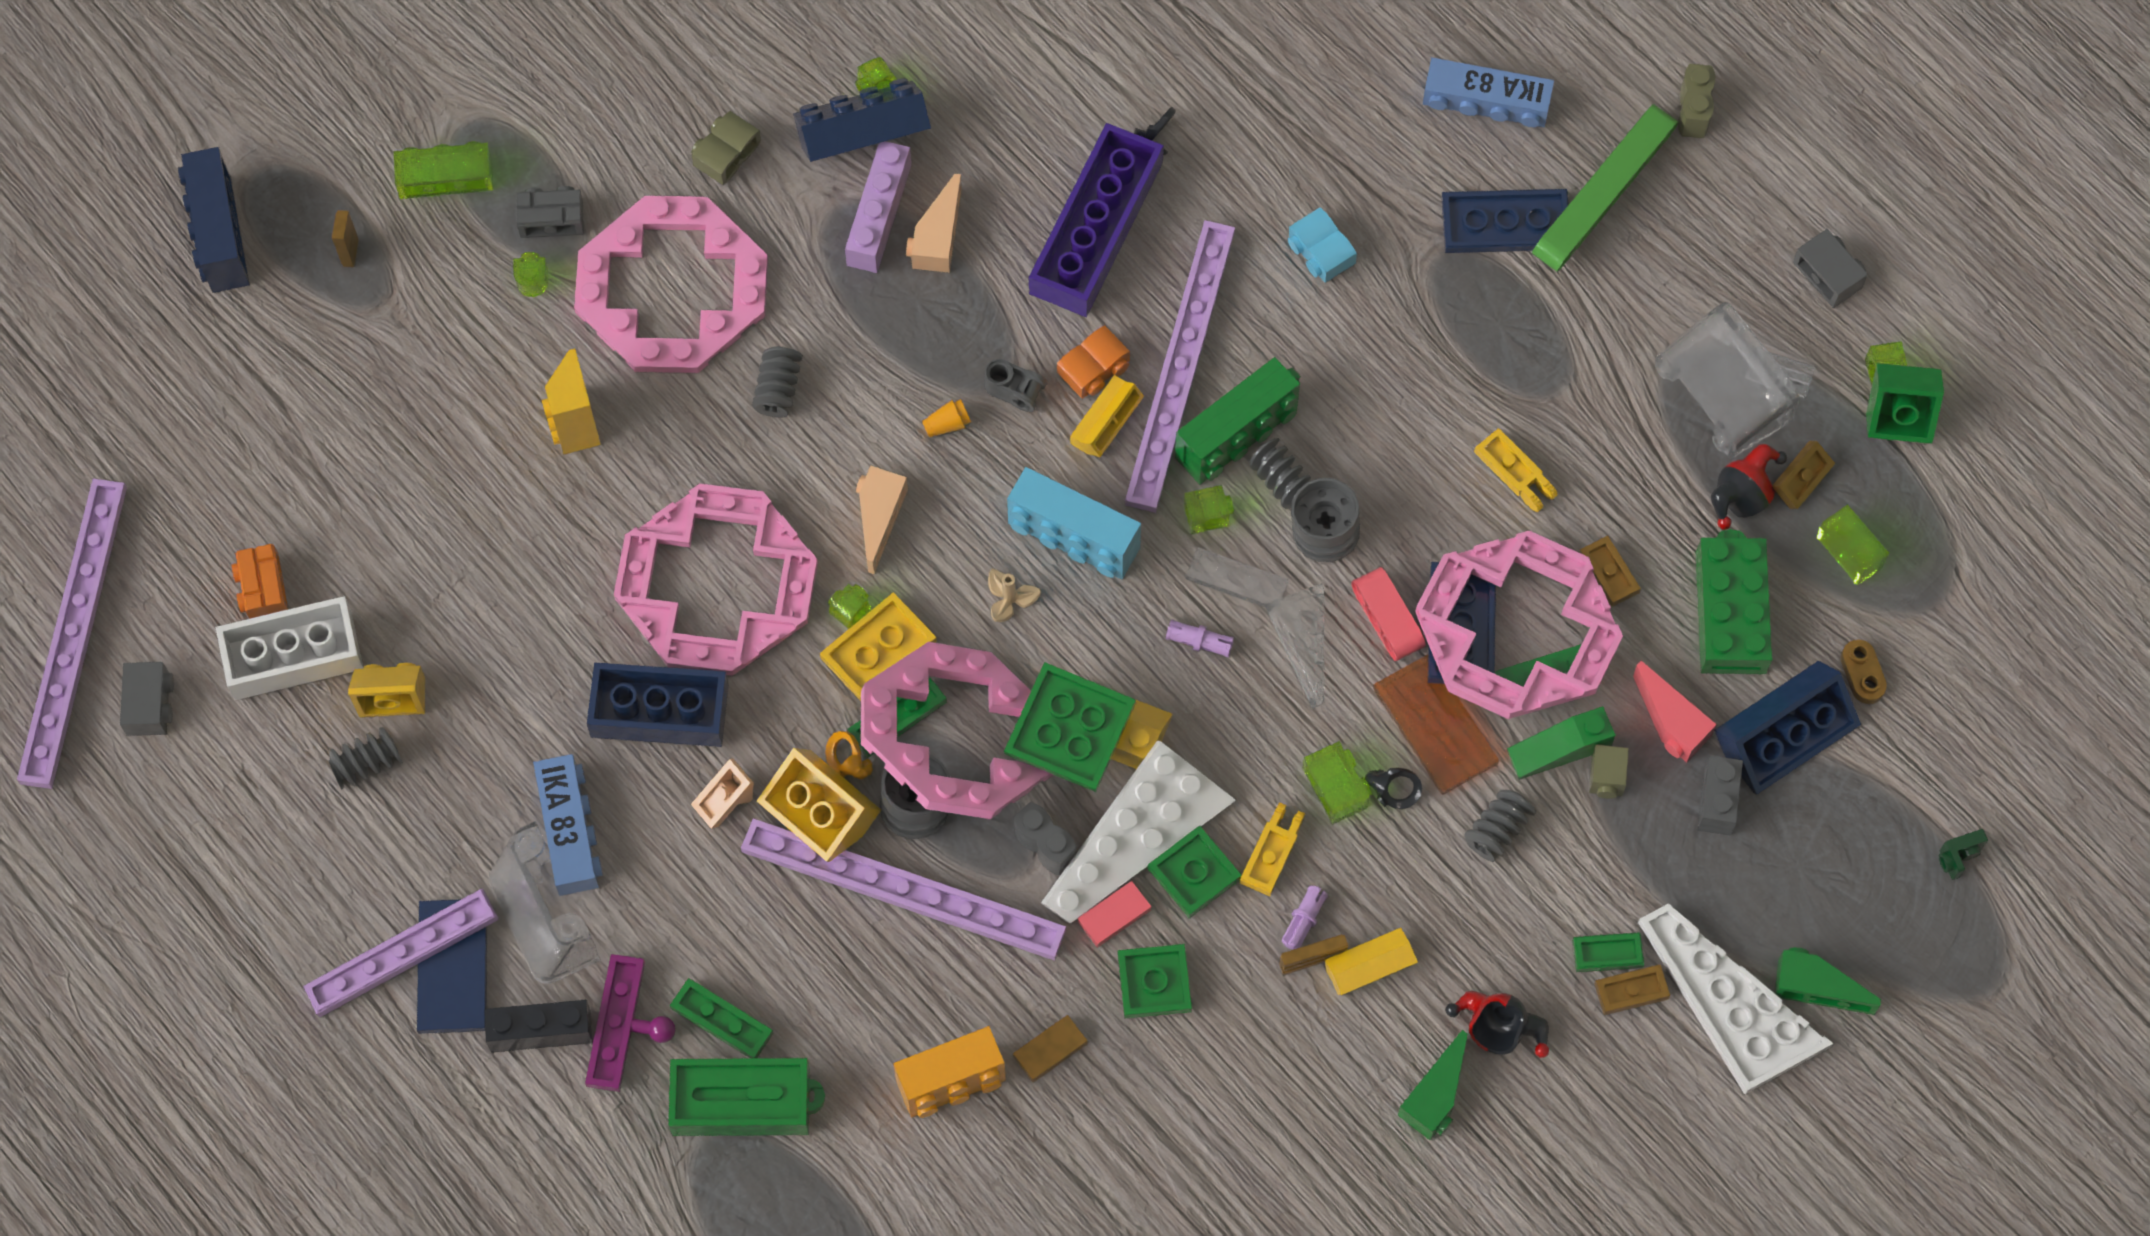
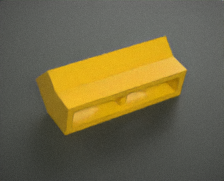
M1114 375L1071 434L1070 444L1086 454L1101 457L1144 397L1135 383L1126 382Z
M1401 927L1325 960L1326 972L1335 987L1337 995L1346 994L1418 963L1411 944Z

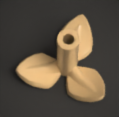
M991 569L989 572L988 586L991 593L995 596L1003 597V600L994 603L991 607V617L995 622H1005L1014 615L1012 603L1026 608L1036 602L1041 595V590L1032 585H1022L1015 590V577L1012 574H1004L996 569Z

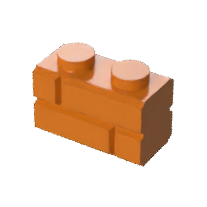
M267 544L258 546L255 549L249 548L237 551L235 553L237 563L231 566L235 583H241L242 593H237L240 612H246L248 618L251 619L288 610L279 554L275 546Z

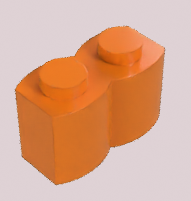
M1104 325L1057 362V373L1082 399L1088 395L1094 396L1104 388L1105 380L1114 375L1118 377L1129 367L1128 362L1130 361V351Z

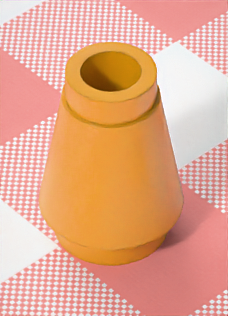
M953 399L926 419L922 420L929 438L965 429V425L972 422L961 399L955 402Z

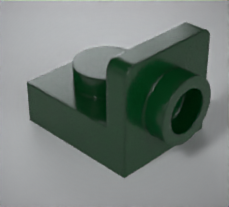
M1980 829L1947 840L1939 850L1940 865L1944 872H1949L1952 880L1960 878L1965 871L1962 860L1967 861L1981 854L1980 850L1988 842L1984 830Z

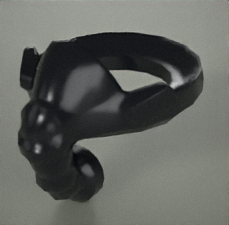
M1171 106L1156 124L1149 125L1146 131L1135 128L1134 134L1152 141L1174 116L1176 110ZM1164 148L1163 155H1166L1168 151Z
M1390 768L1385 772L1379 769L1369 771L1365 775V782L1375 790L1378 801L1384 807L1390 806L1395 809L1409 808L1417 803L1421 796V780L1416 773L1409 769ZM1401 776L1409 778L1413 782L1411 794L1404 799L1391 797L1388 792L1391 781Z

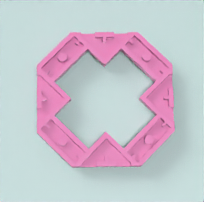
M644 196L578 251L575 313L584 322L586 321L613 351L615 350L624 358L626 363L635 372L699 373L709 365L708 361L720 351L723 353L741 337V333L753 323L756 325L765 317L768 257L708 197ZM644 229L705 230V259H735L733 310H701L699 339L637 338L638 309H608L611 257L642 258Z
M698 484L684 498L676 503L672 502L654 514L649 522L638 529L635 527L625 534L614 597L668 668L726 671V675L733 676L808 624L818 561L811 550L800 540L798 534L784 516H781L772 505L771 500L764 491ZM695 518L756 525L757 531L753 548L754 556L784 559L775 615L742 611L737 641L675 633L679 611L678 602L648 599L658 544L690 548Z
M1532 531L1518 533L1516 537L1504 541L1497 539L1474 546L1472 550L1458 554L1457 551L1444 554L1416 607L1415 613L1448 692L1507 719L1594 695L1621 643L1623 635L1619 625L1614 622L1610 612L1611 607L1602 586L1597 583L1593 573L1594 568L1589 557ZM1514 562L1573 588L1561 615L1590 627L1567 674L1536 661L1524 687L1465 661L1475 640L1476 633L1448 621L1471 574L1502 587Z
M927 642L864 683L861 690V745L870 754L873 752L886 763L884 768L902 786L907 784L918 795L916 800L925 809L992 819L1011 802L1015 803L1032 791L1035 785L1041 781L1045 782L1053 776L1051 773L1022 761L994 757L990 764V784L929 774V747L897 742V697L925 702L929 694V676L988 686L989 712L1020 717L1031 690L992 652Z

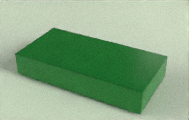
M1640 932L1573 937L1576 972L1644 967Z

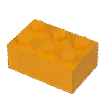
M990 1026L893 1063L896 1082L911 1118L917 1115L919 1118L928 1117L938 1111L937 1107L948 1103L952 1106L961 1104L970 1098L969 1095L981 1090L983 1093L992 1092L1001 1087V1082L1006 1081L1005 1063Z

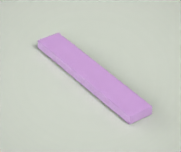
M482 888L303 987L316 1014L322 1017L494 923L499 918L486 892Z

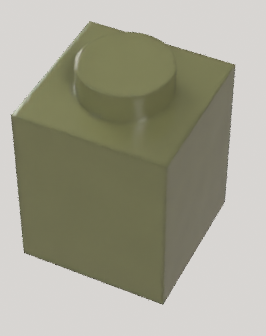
M1595 745L1591 759L1589 793H1595L1598 797L1613 799L1623 795L1627 780L1629 748Z

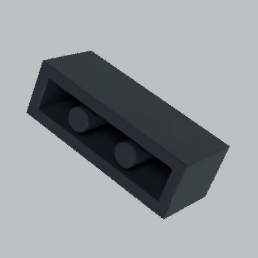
M587 1000L484 1009L486 1043L491 1053L593 1043L591 1010Z

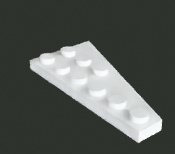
M1156 741L1041 903L1067 923H1072L1146 868L1150 862L1199 825H1204L1236 800L1164 743Z
M1666 904L1639 919L1638 924L1744 1094L1822 1053L1834 1044L1811 1028L1809 1022L1802 1016H1797L1782 1003V999L1743 966L1739 967L1726 956L1727 953L1718 945H1713L1699 933V929L1670 904Z

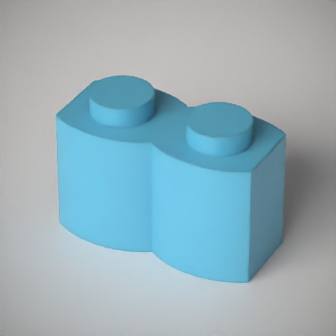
M1321 207L1289 226L1288 243L1294 253L1297 255L1301 253L1308 260L1306 261V266L1315 278L1319 276L1326 283L1356 264L1357 253Z

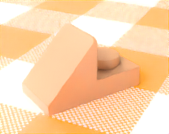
M729 759L691 805L711 829L719 827L738 804L752 801L754 782L734 759Z

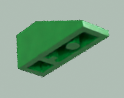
M1602 706L1572 716L1507 748V752L1520 780L1592 755L1595 745L1612 746L1616 735Z
M1797 947L1789 948V950L1784 949L1778 959L1774 993L1780 999L1875 1015L1880 1007L1881 999L1818 955L1809 954V951Z
M1463 1030L1399 1108L1398 1116L1428 1140H1431L1436 1133L1442 1136L1453 1122V1119L1449 1116L1454 1106L1468 1035Z

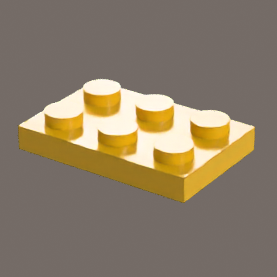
M893 592L819 654L821 660L861 701V690L864 683L925 643H936L937 637Z

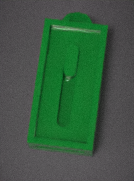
M1276 357L1272 358L1176 432L1175 459L1199 485L1207 479L1212 481L1217 478L1224 470L1225 465L1232 460L1234 462L1239 461L1245 456L1251 445L1255 442L1262 443L1272 434L1273 428L1280 423L1286 424L1295 417L1299 400L1300 374L1293 368L1286 369Z
M1732 529L1721 531L1716 538H1701L1696 550L1701 674H1767L1772 662L1766 538H1747L1743 532Z
M808 1058L670 1059L668 1126L672 1136L809 1135V1115L820 1111L825 1102V1092L822 1085L815 1079H810ZM811 1091L814 1092L813 1102H809Z

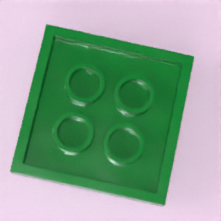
M1044 662L1005 747L1004 754L1097 792L1136 705V700Z

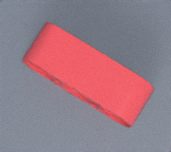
M1382 567L1351 582L1357 600L1394 661H1398L1426 646L1421 630Z

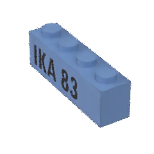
M1431 57L1422 105L1430 106L1436 110L1449 109L1460 111L1467 116L1481 115L1491 117L1493 120L1500 122L1507 120L1518 122L1527 127H1545L1554 80Z
M573 754L533 762L554 881L559 896L599 888L597 877L603 876L600 858L599 856L593 857L591 846L597 845L594 826H587L586 815L591 814L588 794L582 795L580 784L586 783L582 764L576 765Z

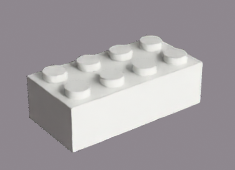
M345 596L215 627L227 687L234 700L351 673L354 669L363 668L352 611Z

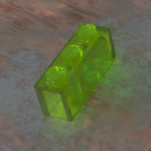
M471 141L465 145L449 146L440 144L433 148L418 149L408 147L402 151H393L395 186L400 199L494 190L492 157L488 143Z

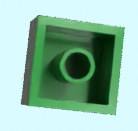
M1877 363L1866 411L1868 438L1932 444L1944 395L1942 369Z

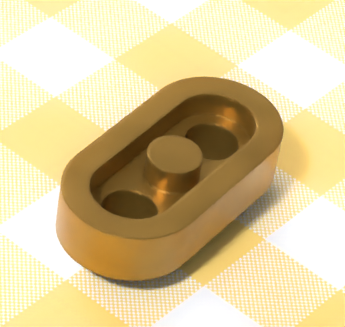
M1857 639L1848 642L1841 653V663L1852 693L1861 703L1874 704L1881 700L1887 688L1886 679L1875 650L1870 643L1864 640ZM1860 651L1865 657L1857 658L1854 652ZM1870 680L1874 682L1876 687H1867L1865 681Z

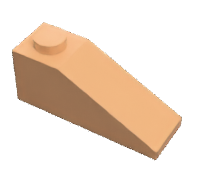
M961 174L953 175L915 226L914 238H908L906 256L911 257L912 269L950 273L962 191Z
M871 465L867 475H861L856 493L860 497L868 572L875 574L907 494L908 484L907 477Z

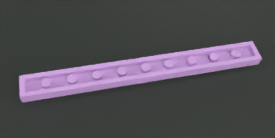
M1204 221L1125 498V506L1154 513L1157 511L1176 444V432L1181 426L1235 234V227Z
M92 479L17 777L20 785L53 788L127 490L125 483Z
M754 818L741 846L742 853L1054 961L1066 932V926L846 850L832 861L827 862L793 832Z

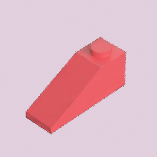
M1640 661L1636 666L1633 678L1658 735L1664 743L1665 749L1672 756L1682 758L1687 763L1710 739L1717 724L1644 662Z

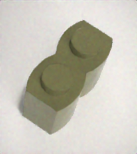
M1689 64L1685 71L1680 89V103L1682 107L1678 118V129L1683 137L1704 138L1707 134L1714 110L1712 92L1715 85V72L1711 65Z
M731 111L723 117L719 116L711 126V133L704 139H698L691 151L693 166L724 185L760 144V130Z

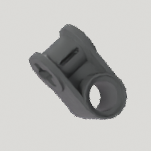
M994 359L990 361L986 366L984 386L987 393L1025 412L1034 411L1036 407L1035 400L1040 390L1045 389L1047 380L1034 371L1023 369L1006 360ZM994 375H1003L1004 377H1006V380L1002 382L994 381L991 377H993Z

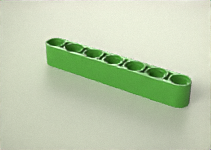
M1652 104L1547 230L1533 249L1532 254L1558 272L1667 141L1679 121L1655 104Z

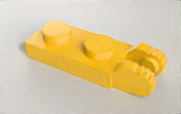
M1499 428L1475 447L1474 453L1517 496L1520 495L1524 503L1533 511H1540L1543 508V504L1538 496L1529 488L1532 484L1535 483L1538 490L1550 500H1553L1558 495L1555 487L1542 475L1543 471Z
M1280 802L1270 822L1266 823L1240 879V884L1267 896H1271L1297 840L1298 831L1305 817V813L1298 811L1293 817L1289 831L1279 827L1278 825L1286 813V805Z

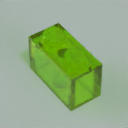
M1848 504L1824 520L1816 536L1857 585L1882 569L1889 555L1885 547Z
M1340 741L1304 757L1302 766L1332 825L1367 809L1369 796L1372 795L1364 777L1359 778L1354 769L1356 762L1349 749L1344 750Z

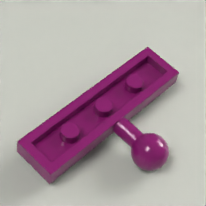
M615 954L610 956L585 1081L586 1087L620 1092L632 1032L649 1034L658 1043H666L675 1035V1024L666 1016H658L652 1021L634 1019L645 967V960L642 958Z

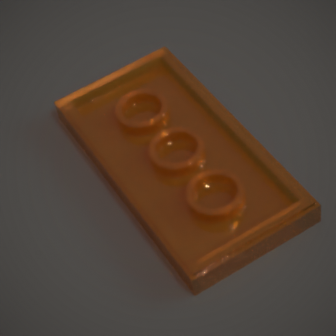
M1427 654L1373 684V689L1440 793L1444 795L1496 766L1499 763V759L1458 696L1448 692L1445 684L1427 683Z

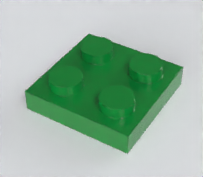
M1200 825L1150 862L1147 867L1189 919L1240 881L1242 876Z
M1185 944L1117 951L1124 1019L1192 1012Z

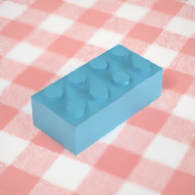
M1027 467L1023 470L1007 498L1008 524L1011 525L1014 531L1021 535L1030 534L1038 538L1044 546L1050 549L1059 548L1067 552L1068 556L1074 561L1082 564L1087 562L1095 566L1101 574L1113 578L1115 576L1123 579L1140 550V522Z

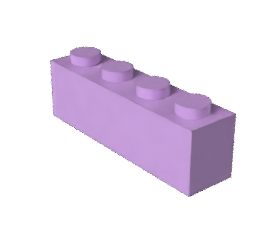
M886 141L878 144L845 247L847 266L874 273L878 272L912 165L910 147Z

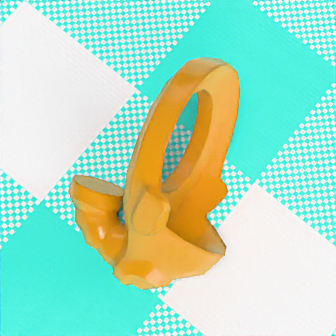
M846 731L833 733L826 744L825 750L828 765L842 777L850 775L854 778L864 779L871 775L873 763L870 759L862 761L861 749L854 735ZM846 739L851 745L852 754L841 764L837 759L836 749L838 743Z

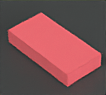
M1131 881L1080 916L1078 923L1098 948L1150 912L1152 907Z

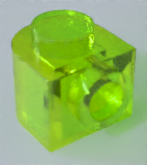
M877 57L857 67V80L855 84L858 91L869 87H877L879 90L890 87L889 83L897 80L884 59Z
M525 252L521 254V258L513 259V273L519 292L527 297H536L544 293L548 286V266L545 257H540L535 252Z
M848 584L843 590H837L829 599V614L849 629L871 611L868 601L869 595L859 585L854 584L851 586Z

